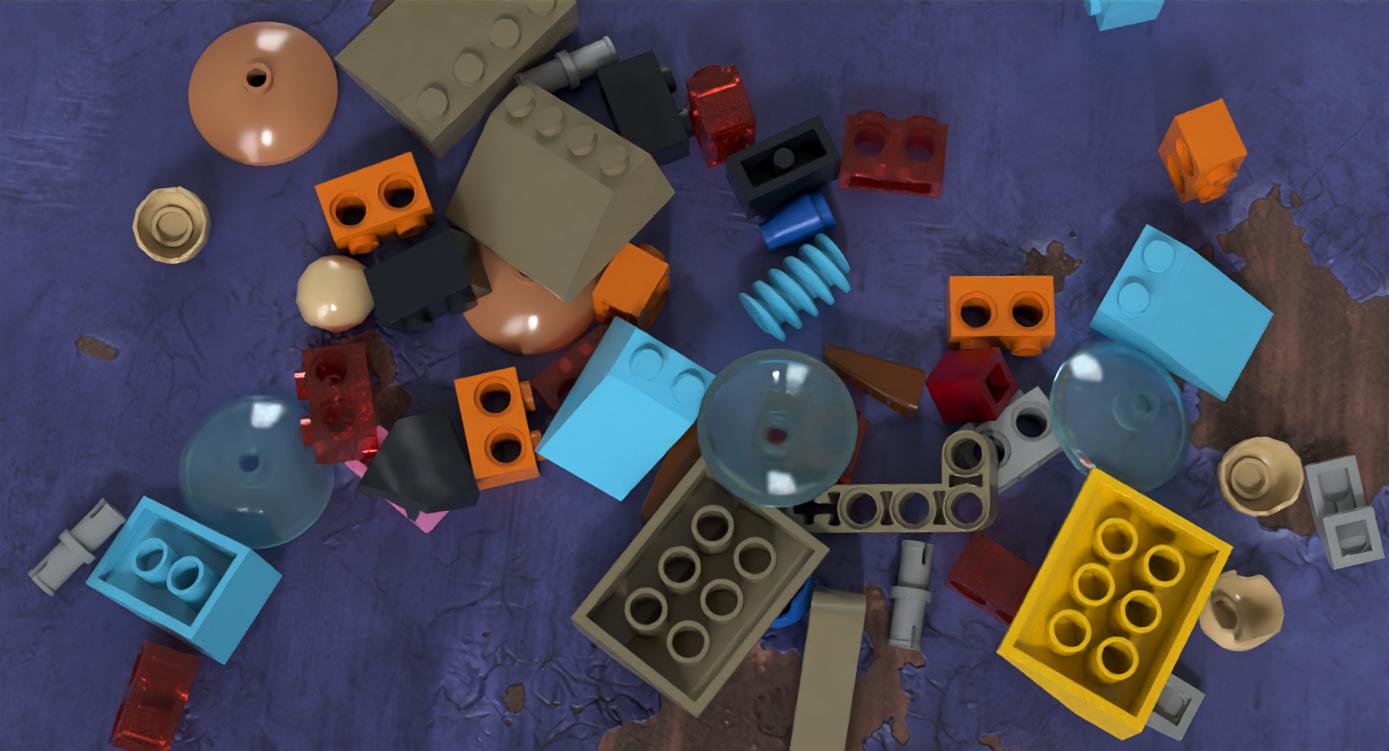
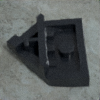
M446 410L396 420L356 491L369 498L375 493L405 509L407 518L414 522L421 511L430 514L472 507L476 505L480 496L479 489Z

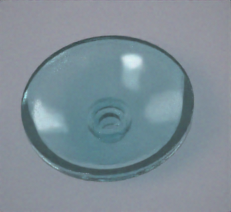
M1102 342L1081 349L1072 355L1059 369L1050 395L1051 421L1060 446L1069 460L1082 474L1087 477L1090 470L1096 467L1141 493L1164 484L1179 471L1187 457L1191 442L1190 415L1178 384L1157 360L1144 351L1127 344Z
M787 349L756 351L726 366L707 388L702 398L697 418L699 448L703 460L714 478L726 490L738 498L765 507L799 505L815 499L829 490L847 469L855 450L858 432L855 405L847 387L837 374L818 359ZM775 428L782 429L787 435L786 440L781 444L771 443L767 438L770 430Z
M265 395L245 396L218 406L195 426L181 453L178 473L179 486L184 504L196 522L250 549L270 548L298 537L320 517L333 490L335 480L334 455L325 432L318 422L303 408L278 397ZM250 456L258 457L260 462L256 470L252 472L243 471L242 464L246 458Z

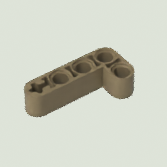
M970 430L956 431L943 444L941 454L942 484L801 486L788 497L785 507L786 516L809 533L983 531L993 524L998 513L997 449L991 438L983 433ZM975 440L981 447L982 458L976 467L967 470L959 463L958 451L966 441ZM920 493L928 500L930 509L924 521L915 523L908 517L906 507L909 499L915 494ZM969 493L976 494L982 501L983 506L981 516L973 523L964 521L959 515L958 510L960 500ZM869 494L876 502L877 512L873 520L864 524L855 514V504L861 496ZM814 501L820 504H838V514H817L814 517L806 515L805 506L806 504L814 503Z
M815 586L813 589L789 751L845 750L866 613V593Z

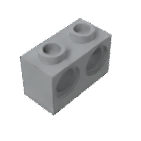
M1039 386L1026 394L1021 389H1018L996 421H985L984 423L981 421L968 422L957 430L983 433L991 438L995 444L1001 460L998 464V496L1067 449L1075 437ZM1021 417L1036 419L1041 425L1042 434L1034 438L1024 436L1019 432L1016 420ZM975 440L966 441L958 451L959 463L967 470L973 469L979 464L974 456V449L980 445Z

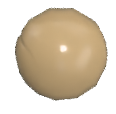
M180 186L159 188L150 192L146 199L137 207L132 225L138 247L155 261L170 264L183 263L193 259L208 244L212 227L207 206L195 193Z
M344 255L321 257L309 264L298 280L296 305L304 320L310 326H317L334 333L346 331L362 324L375 304L363 272L368 268L359 261Z
M1269 437L1246 439L1232 446L1222 456V461L1218 463L1216 473L1221 497L1235 512L1253 517L1269 516L1292 505L1298 499L1305 479L1301 458L1287 443Z
M1230 570L1219 575L1199 615V621L1204 634L1219 646L1227 650L1241 652L1251 650L1279 633L1285 613L1281 596L1263 575L1244 577L1237 575L1236 570Z

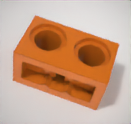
M1223 99L1175 116L1158 149L1182 204L1198 198L1199 203H1206L1224 195L1228 191L1227 187L1232 179L1238 175L1237 171L1248 154Z
M411 151L314 186L334 242L341 255L348 253L353 256L367 254L378 248L381 241L397 235L400 238H410L419 235L428 228V224L436 222ZM399 192H410L414 195L412 202L406 207L395 208L389 205L391 198ZM362 209L366 211L364 219L356 225L341 223L342 217L349 210Z
M628 242L611 260L592 291L596 320L609 327L615 316L648 333L671 294L670 266L664 262L666 257L659 250L646 243L639 242L636 247Z
M1053 276L949 277L945 289L947 349L962 350L999 347V349H1011V354L1015 356H1035L1041 354L1042 349L1050 348L1055 338ZM1020 308L1029 309L1037 316L1038 324L1033 327L1021 326L1015 321L1012 312ZM967 309H977L985 315L987 324L982 327H971L963 321L961 312Z
M515 367L454 380L474 478L479 490L540 477L537 461L546 460V458L534 451L542 439L540 429L530 431L526 412L536 410L530 381L519 382ZM494 393H504L511 398L509 406L500 413H490L483 408L485 400ZM504 442H515L522 447L519 457L510 463H502L494 458L496 448Z

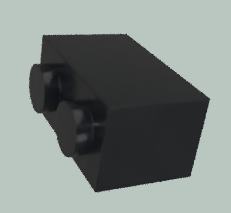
M653 50L596 70L598 89L616 134L651 154L659 167L690 156L689 138L695 136L693 124L685 107L677 110L671 96L672 93L677 92L674 77L667 63L659 66Z
M817 115L727 156L726 178L744 214L749 220L797 198L806 190L810 192L839 179L841 157L820 116Z
M452 228L363 271L382 326L405 333L407 336L417 335L431 329L434 326L433 320L447 313L456 315L475 308L478 305L477 299L493 292L473 236Z

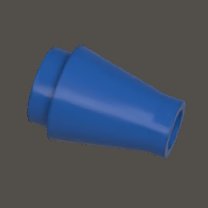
M820 189L812 194H808L806 190L768 220L758 224L772 252L780 247L814 240L818 233L828 236L826 231L837 227V224Z

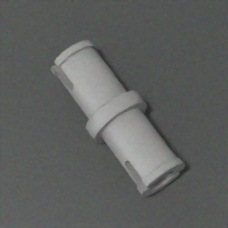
M605 36L601 40L568 53L566 50L555 53L554 60L523 73H517L516 82L519 85L526 78L549 93L564 87L572 90L580 86L581 80L595 75L596 70L618 63L619 58L612 41L608 36Z
M102 497L99 503L71 531L65 529L58 536L61 541L33 570L31 569L28 572V575L43 591L50 596H54L56 591L84 562L89 565L96 558L94 552L127 519L110 502Z
M902 540L897 586H891L890 598L895 599L887 645L892 647L897 645V648L920 650L925 605L931 604L932 592L928 591L935 545L930 543L925 545V542Z

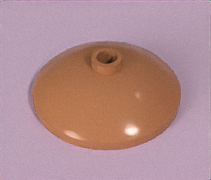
M254 22L236 27L224 33L202 53L193 69L189 83V107L193 121L200 134L218 153L242 164L253 166L277 165L303 155L324 137L337 112L339 82L329 55L309 34L283 23ZM263 75L267 77L262 86L253 87L250 85L252 78L255 76Z
M475 241L493 292L477 299L478 305L464 312L463 315L472 329L486 342L514 354H547L571 345L581 338L595 323L596 315L592 291L607 266L568 305L529 277L522 276L519 270Z

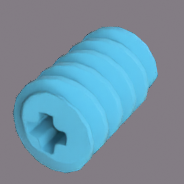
M818 233L815 236L816 248L809 244H803L799 248L800 260L793 256L786 257L782 263L784 272L776 268L770 269L766 275L768 285L760 280L754 281L750 286L752 297L745 293H738L742 306L753 321L766 334H771L782 342L786 340L782 326L785 321L798 330L803 327L798 314L801 309L813 317L819 315L814 301L817 297L829 305L835 303L830 287L835 285L845 293L851 291L846 276L850 272L849 264L838 247L823 233Z

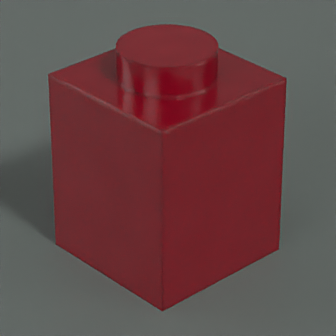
M999 347L949 350L944 354L925 381L929 394L945 423L996 421L1018 390V386Z

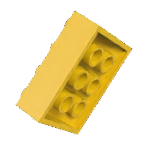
M1093 467L996 652L1085 720L1120 740L1137 735L1142 732L1233 546L1098 468Z

